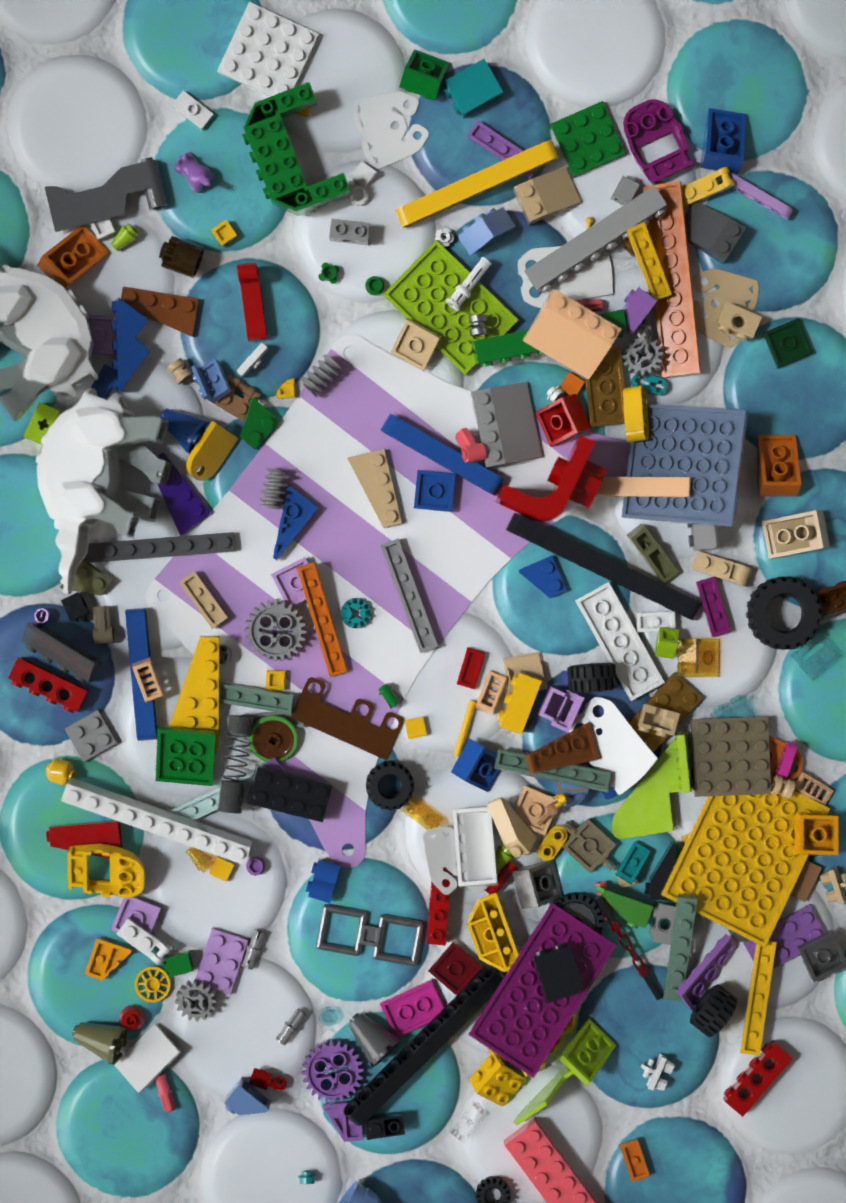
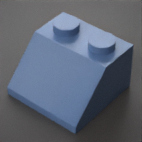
M241 1077L227 1094L224 1104L226 1105L225 1108L232 1114L247 1115L266 1113L269 1110L271 1100Z

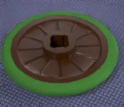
M269 715L253 724L252 735L248 737V742L251 744L250 749L256 757L265 762L276 757L279 762H283L294 754L299 738L295 726L288 719L277 715ZM273 736L277 740L276 742H273L272 740H270V738Z

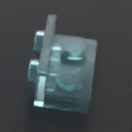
M740 695L731 698V703L726 706L721 704L713 708L714 712L710 714L712 719L755 717L747 702V698L745 696L740 697Z

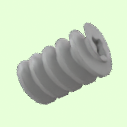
M327 355L323 356L325 362L318 361L320 367H312L314 373L307 372L309 378L304 376L301 378L303 385L315 397H317L315 390L323 391L320 386L321 384L326 387L328 386L326 379L333 381L331 374L339 375L337 368L343 370Z
M267 468L266 470L271 474L265 475L269 482H264L263 485L268 489L261 491L266 497H260V501L264 503L260 506L282 509L283 507L278 502L284 501L280 495L286 494V491L281 488L288 486L283 480L289 479V476L285 474V471Z

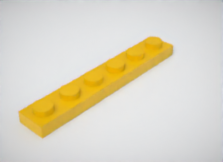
M769 940L766 947L758 944L755 946L740 1053L760 1056L777 944L774 940Z

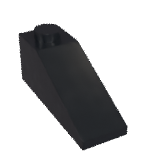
M671 841L650 875L649 883H645V894H648L647 897L649 899L672 901L662 896L661 893L676 863V842Z

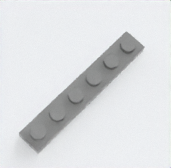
M399 538L382 544V551L420 653L438 647Z

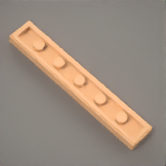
M603 477L595 497L690 498L691 478Z

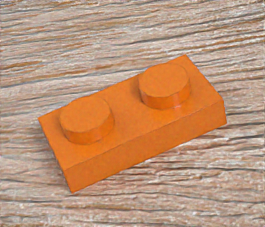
M638 1138L619 1144L631 1181L634 1182L649 1177L650 1174Z

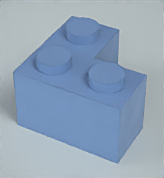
M504 207L498 210L493 208L486 214L482 213L474 219V224L466 225L462 229L464 232L458 238L471 256L483 250L491 242L505 236L516 226Z

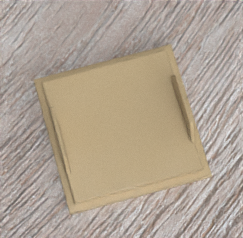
M540 651L503 659L510 692L513 687L510 685L514 674H518V671L540 678L542 682L538 691L548 689Z

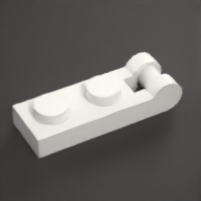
M129 917L117 932L119 937L145 954L157 965H161L164 961V956L171 951L169 946ZM155 946L160 949L157 954L152 951Z

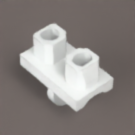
M660 1053L654 1067L655 1060L649 1059L648 1064L642 1063L640 1066L645 1070L642 1075L644 1078H648L650 1074L646 1085L652 1091L654 1088L662 1091L665 1090L668 1081L659 1076L662 1071L671 1074L675 1067L674 1063Z

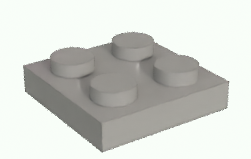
M99 710L65 728L83 762L118 743Z

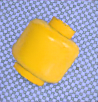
M59 758L50 761L46 768L48 780L62 786L67 785L70 777L75 778L76 775L73 764Z

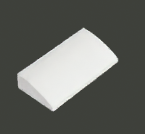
M479 807L453 810L458 886L498 885L493 818L489 808Z

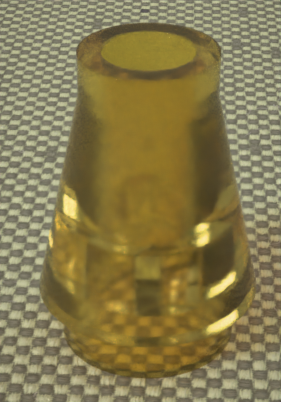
M190 847L186 851V854L190 857L198 871L201 870L204 873L214 863L212 857L202 850Z

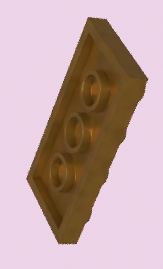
M618 346L609 349L589 380L585 378L590 427L625 424L623 404L625 383L621 349Z
M673 672L645 704L680 713L678 726L703 697ZM641 708L628 723L654 753L666 737L656 735L655 730L650 729L649 733L638 730L639 726L637 725L642 711Z

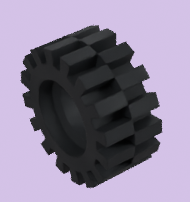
M492 1176L493 1178L486 1177V1180H481V1184H478L476 1190L478 1203H510V1189L502 1178L499 1177L498 1179L496 1176ZM491 1188H496L501 1193L500 1199L496 1202H490L486 1198V1192Z

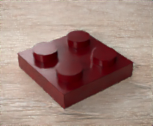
M453 941L428 969V972L457 996L479 972L482 966Z

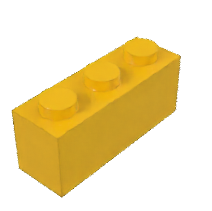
M518 671L517 675H513L510 684L513 686L510 693L507 692L504 699L506 706L504 711L500 710L497 718L501 728L522 735L542 682L540 678Z

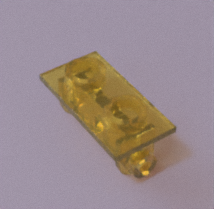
M412 796L401 810L427 830L438 828L443 820V817L415 796Z

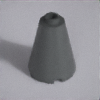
M357 1013L349 1020L351 1022L349 1027L372 1067L381 1062L380 1059H383L385 1056L387 1057L401 1042L398 1037L364 1013L361 1015Z

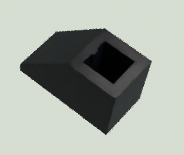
M374 1114L365 1123L367 1140L405 1135L403 1115Z

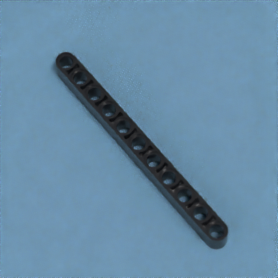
M513 513L506 528L507 531L694 621L702 603L517 513Z
M486 966L345 1106L344 1115L357 1126L366 1123L491 999L505 975L496 967Z

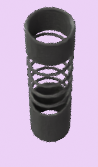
M230 715L228 732L244 735H229L227 738L248 745H227L225 747L247 755H226L224 757L246 765H225L223 768L245 775L221 776L228 780H221L217 810L225 813L241 814L245 783L228 777H244L247 774L229 767H245L248 764L230 757H247L249 753L231 747H248L251 744L232 737H250L252 735L254 718Z

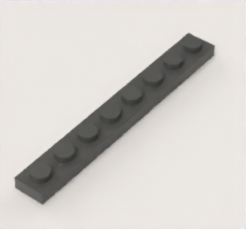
M234 532L89 543L88 553L84 559L89 563L236 552Z

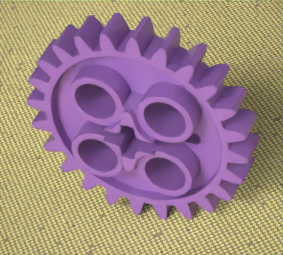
M331 1039L329 1045L323 1041L322 1047L316 1044V1051L310 1049L309 1053L311 1056H305V1060L308 1063L302 1064V1067L306 1068V1070L302 1071V1075H307V1077L303 1079V1082H309L306 1089L313 1088L311 1095L313 1096L318 1093V1100L324 1096L326 1103L329 1098H332L333 1103H335L336 1098L339 1097L340 1101L343 1102L344 1095L350 1098V1091L356 1093L354 1086H361L358 1080L363 1079V1075L359 1073L363 1072L364 1068L359 1067V1065L363 1061L357 1060L359 1053L353 1054L354 1047L347 1049V1042L341 1046L340 1040H338L337 1044H334ZM336 1055H342L344 1057V1061L342 1063H336L334 1061V1057ZM323 1061L325 1062L326 1067L324 1069H318L316 1067V1062ZM345 1065H349V1068L339 1069ZM331 1067H333L334 1070H337L335 1075H333L332 1072H329ZM343 1073H347L350 1076V1079L348 1081H342L340 1079V1075ZM317 1074H324L321 1077L316 1076ZM324 1079H329L332 1085L324 1087L321 1082Z

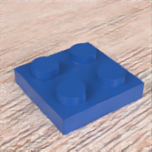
M417 470L414 509L452 512L456 474Z

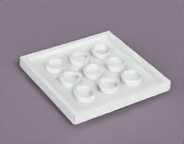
M249 2L217 72L269 97L296 87L319 34Z

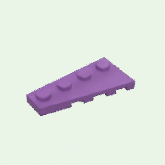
M727 934L717 941L716 946L710 953L705 955L699 966L692 970L691 975L685 982L680 984L676 991L691 1011L696 1007L695 1002L699 997L702 998L707 992L704 990L710 981L713 982L717 977L719 966L723 967L737 947L732 938Z

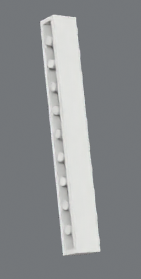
M71 777L61 799L62 802L242 865H245L252 841Z

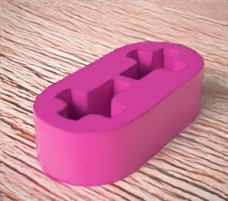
M786 742L776 775L787 778L796 754L797 743Z

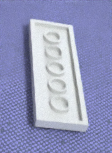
M609 582L575 600L609 663L615 664L616 676L630 701L665 683Z

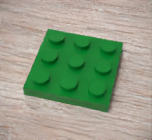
M603 101L550 124L573 178L626 154Z
M159 726L157 731L155 781L213 786L216 731Z

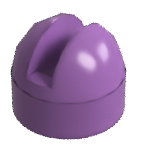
M40 608L35 612L34 618L36 622L46 624L51 619V613L47 609Z

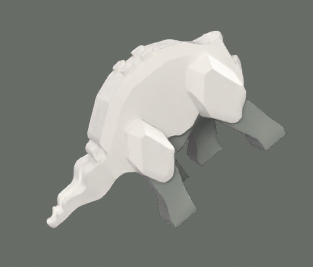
M3 265L0 268V346L5 344L26 358L17 364L0 369V396L8 392L0 398V402L16 422L26 413L39 395L47 389H50L55 396L76 398L79 395L75 388L91 378H94L96 381L99 377L91 365L94 343L87 321L89 316L82 305L79 307L76 305L78 301L70 289L66 291L63 286L46 275Z
M91 387L84 391L80 401L74 407L61 413L49 428L47 434L43 435V449L36 457V463H38V488L50 518L54 519L55 528L59 530L55 541L62 554L59 573L63 577L60 582L64 586L62 590L64 594H71L76 570L88 553L89 533L93 525L102 520L113 524L119 534L133 538L139 518L150 522H155L162 500L120 489V461L123 460L143 471L151 482L161 485L167 484L172 468V463L163 460L144 443L146 441H153L162 444L169 420L155 416L134 417L133 412L125 404L119 393L115 392L108 400L97 397V391Z

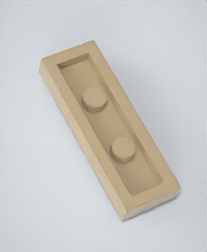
M195 571L179 582L212 629L228 618Z

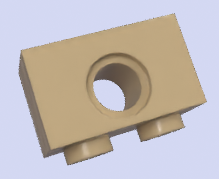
M726 302L718 317L716 326L724 333L729 334L733 332L737 334V338L747 341V339H753L762 316ZM734 318L742 320V327L738 328L733 324Z

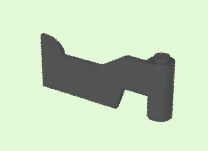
M152 157L144 158L141 160V163L120 168L101 187L69 195L63 188L57 186L44 187L55 232L123 216L126 213L127 194L143 190L146 194L149 210L167 207L168 203L157 160H153Z

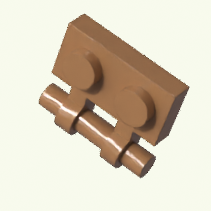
M228 375L226 379L231 385L232 392L213 404L244 422L250 405V398L253 396L258 401L261 394L255 391L254 387H248L243 384L239 378ZM236 389L245 393L243 399L234 394Z

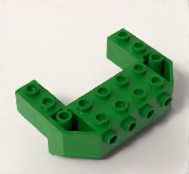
M310 82L255 102L244 125L245 133L242 134L245 144H250L252 151L249 154L252 162H257L259 167L256 170L259 181L264 180L266 187L263 188L266 199H271L274 206L296 216L315 212V208L351 195L344 173L307 186L282 121L284 117L317 105Z

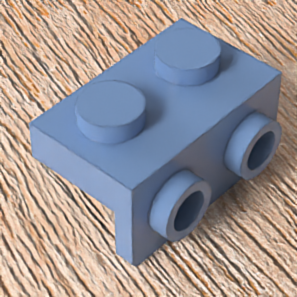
M213 359L201 368L195 365L191 367L194 373L192 377L199 385V393L203 399L215 403L232 392L217 359Z

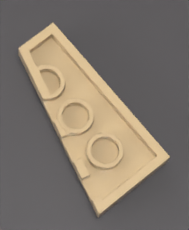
M385 449L348 457L347 459L383 528L402 524Z

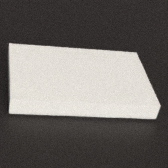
M154 1024L120 1058L115 1067L135 1090L141 1093L181 1051L160 1027Z

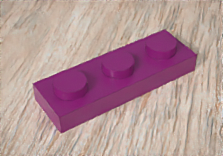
M715 576L697 581L696 586L711 636L714 637L731 632Z

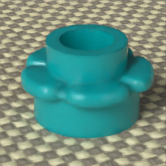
M302 1171V1175H299L298 1178H300V1184H314L317 1175L313 1174V1171Z

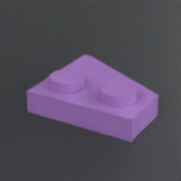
M350 1101L323 1103L324 1110L329 1115L331 1122L337 1128L344 1142L363 1140L362 1125L357 1126L344 1115V1108Z

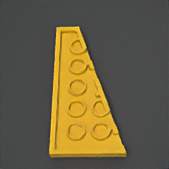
M200 636L169 727L216 731L215 750H219L220 636Z

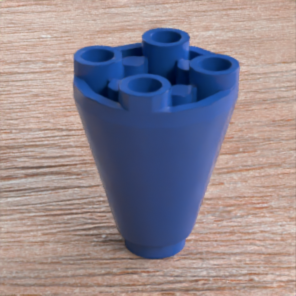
M168 408L160 415V418L169 420L166 430L189 454L211 423L206 419Z

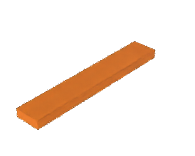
M312 562L298 566L296 568L329 676L333 677L348 672L316 563Z

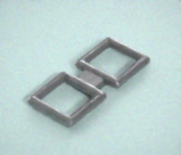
M328 904L323 906L316 942L317 949L360 956L362 945L374 946L372 957L375 960L416 966L418 964L424 930L423 921L382 914L379 916L377 927L366 925L368 917L366 911ZM329 913L360 918L354 948L324 943ZM386 923L416 928L411 958L381 953Z

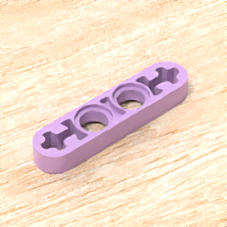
M729 173L730 179H733L735 184L731 187L732 189L786 220L789 219L793 212L789 206L737 175Z

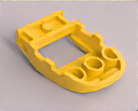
M105 844L70 846L67 852L68 889L72 890L73 887L83 888V893H100L102 897L110 898L111 895L130 898L142 892L145 884L144 866L141 860L131 851ZM102 853L104 856H110V881L89 880L88 855Z

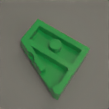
M252 396L249 401L248 412L244 418V426L239 436L255 450L280 421Z

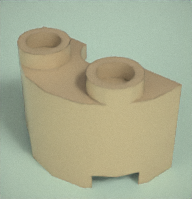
M643 704L637 725L639 726L638 730L649 733L650 729L655 730L656 735L666 738L668 734L674 736L680 713Z

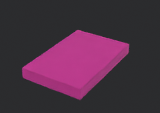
M432 979L380 1002L381 1008L396 1037H401L427 1025L445 1008Z

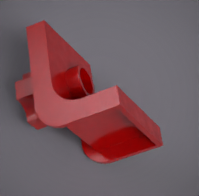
M580 435L575 441L567 460L559 456L557 457L547 479L548 482L555 484L550 495L535 498L504 484L495 502L540 522L548 521L558 516L565 509L569 500L589 509L607 469L587 460L595 441Z

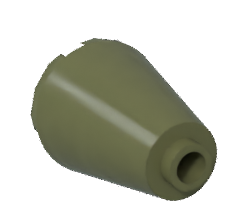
M81 1022L74 1027L72 1036H74V1041L109 1064L115 1065L123 1054L120 1052L122 1046L126 1047L128 1030L121 1026Z

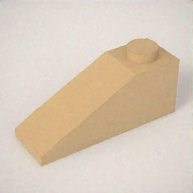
M503 797L488 802L487 806L504 846L515 858L530 853L537 839L533 832Z

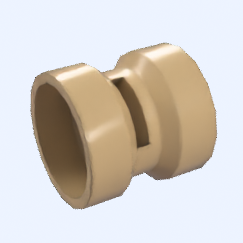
M182 358L177 359L166 368L169 374L175 376L174 380L178 385L193 374L190 369L186 368Z
M776 775L771 785V793L775 795L781 794L784 798L790 799L794 792L795 781L791 779L785 780L782 776Z

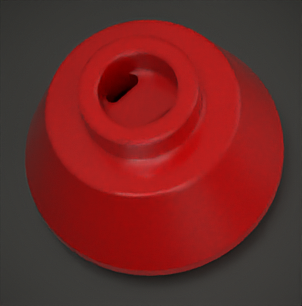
M129 1005L121 1011L119 1022L128 1031H137L145 1023V1014L140 1007Z

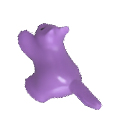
M191 152L179 156L177 164L174 165L176 172L188 179L191 190L196 193L202 191L203 185L210 186V180L215 178V173L212 169L200 165Z

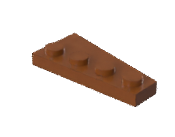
M123 287L121 300L141 315L191 337L194 336L199 305L198 298Z
M590 722L525 755L530 774L599 759Z

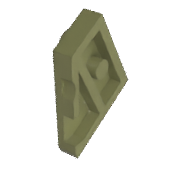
M83 559L76 570L72 591L102 595L113 578Z

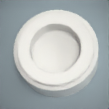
M355 186L350 190L351 195L349 198L352 204L362 206L368 201V192L364 187Z

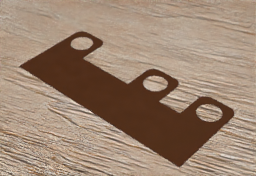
M308 678L290 718L387 760L404 723L403 718L388 712L385 714L380 728L368 723L374 710L373 704L357 699L349 715L320 702L326 684L316 678ZM313 682L318 683L321 687L320 692L316 695L308 691V686ZM360 704L367 705L369 708L368 714L365 716L358 715L356 712L357 706ZM394 717L398 720V727L396 729H389L386 726L388 718Z

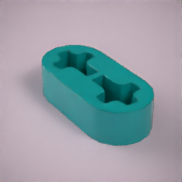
M640 373V375H639L638 377H636L635 375L632 377V379H631V385H632V387L638 385V383L635 382V379H639V377H643V376L641 375V373ZM646 374V378L642 379L648 382V385L642 384L646 389V393L659 396L667 390V382L660 377ZM658 382H661V386H663L664 389H660L659 392H657L655 387L650 386L651 383L657 384Z

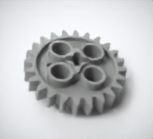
M278 599L275 600L274 604L268 600L267 606L261 602L260 609L254 607L255 614L250 613L248 615L252 620H246V624L250 627H246L244 631L250 632V634L246 635L245 638L252 640L248 646H255L253 652L261 651L259 657L266 654V660H269L270 656H273L274 662H276L278 656H280L282 661H284L285 655L291 658V651L297 654L299 651L297 647L302 648L303 643L301 641L306 640V637L302 635L307 633V629L302 628L306 625V621H301L304 615H297L299 608L292 610V603L288 607L285 606L286 600L282 604H279ZM262 617H269L271 624H264ZM287 617L291 623L284 625L281 622V618ZM274 627H277V630H280L278 634H275V631L273 630ZM292 629L293 632L284 631V630ZM267 635L271 638V642L265 643L261 637ZM281 637H289L290 643L284 644L281 641Z

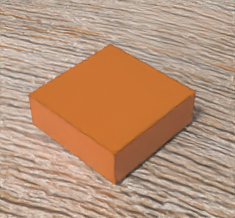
M568 372L560 385V389L568 395H577L585 381Z

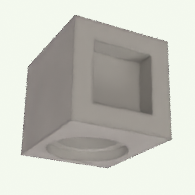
M629 175L627 177L622 176L611 200L624 206L632 200L640 184Z

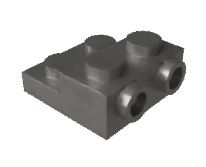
M832 930L797 946L813 982L823 981L828 975L840 973L846 967L845 956Z

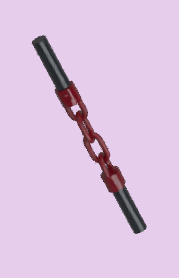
M601 895L597 896L595 901L607 918L612 931L617 932L618 940L623 949L628 951L633 958L632 963L637 972L643 977L656 1000L663 997L662 993L649 974L650 971L642 958L637 956L632 949L633 944L631 940L621 931L622 925L614 917ZM626 938L630 946H625L621 939ZM638 960H639V961L641 962V964H640L639 966H637V964L635 963V961H638Z

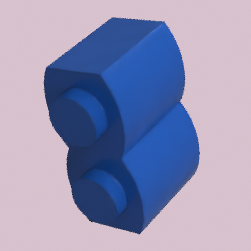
M319 859L318 863L314 862L311 871L314 874L313 881H308L306 892H309L308 897L331 903L341 865Z

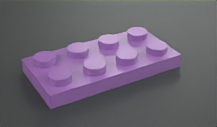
M809 904L777 922L769 939L777 942L773 969L800 955L797 946L825 933ZM743 941L753 960L756 943Z

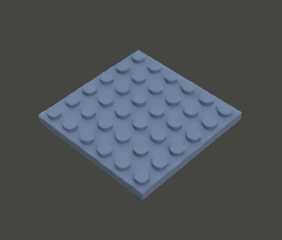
M647 404L649 439L631 442L626 477H690L691 494L690 498L624 497L621 517L734 527L748 411Z

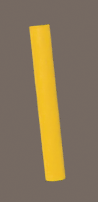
M469 700L454 756L459 757L463 751L477 703L475 701Z

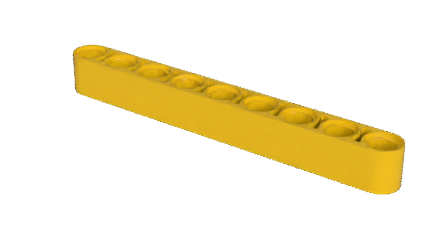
M552 140L545 141L397 208L395 212L402 228L409 227L549 164L559 158Z

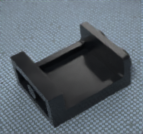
M564 943L553 946L554 950L547 953L545 949L535 952V957L531 958L540 980L545 1003L585 991L571 947L564 946Z

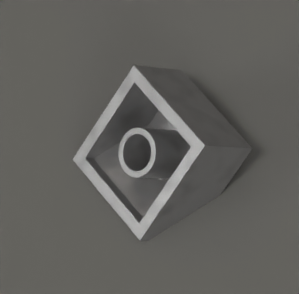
M553 859L525 866L512 872L521 909L540 907L562 896Z

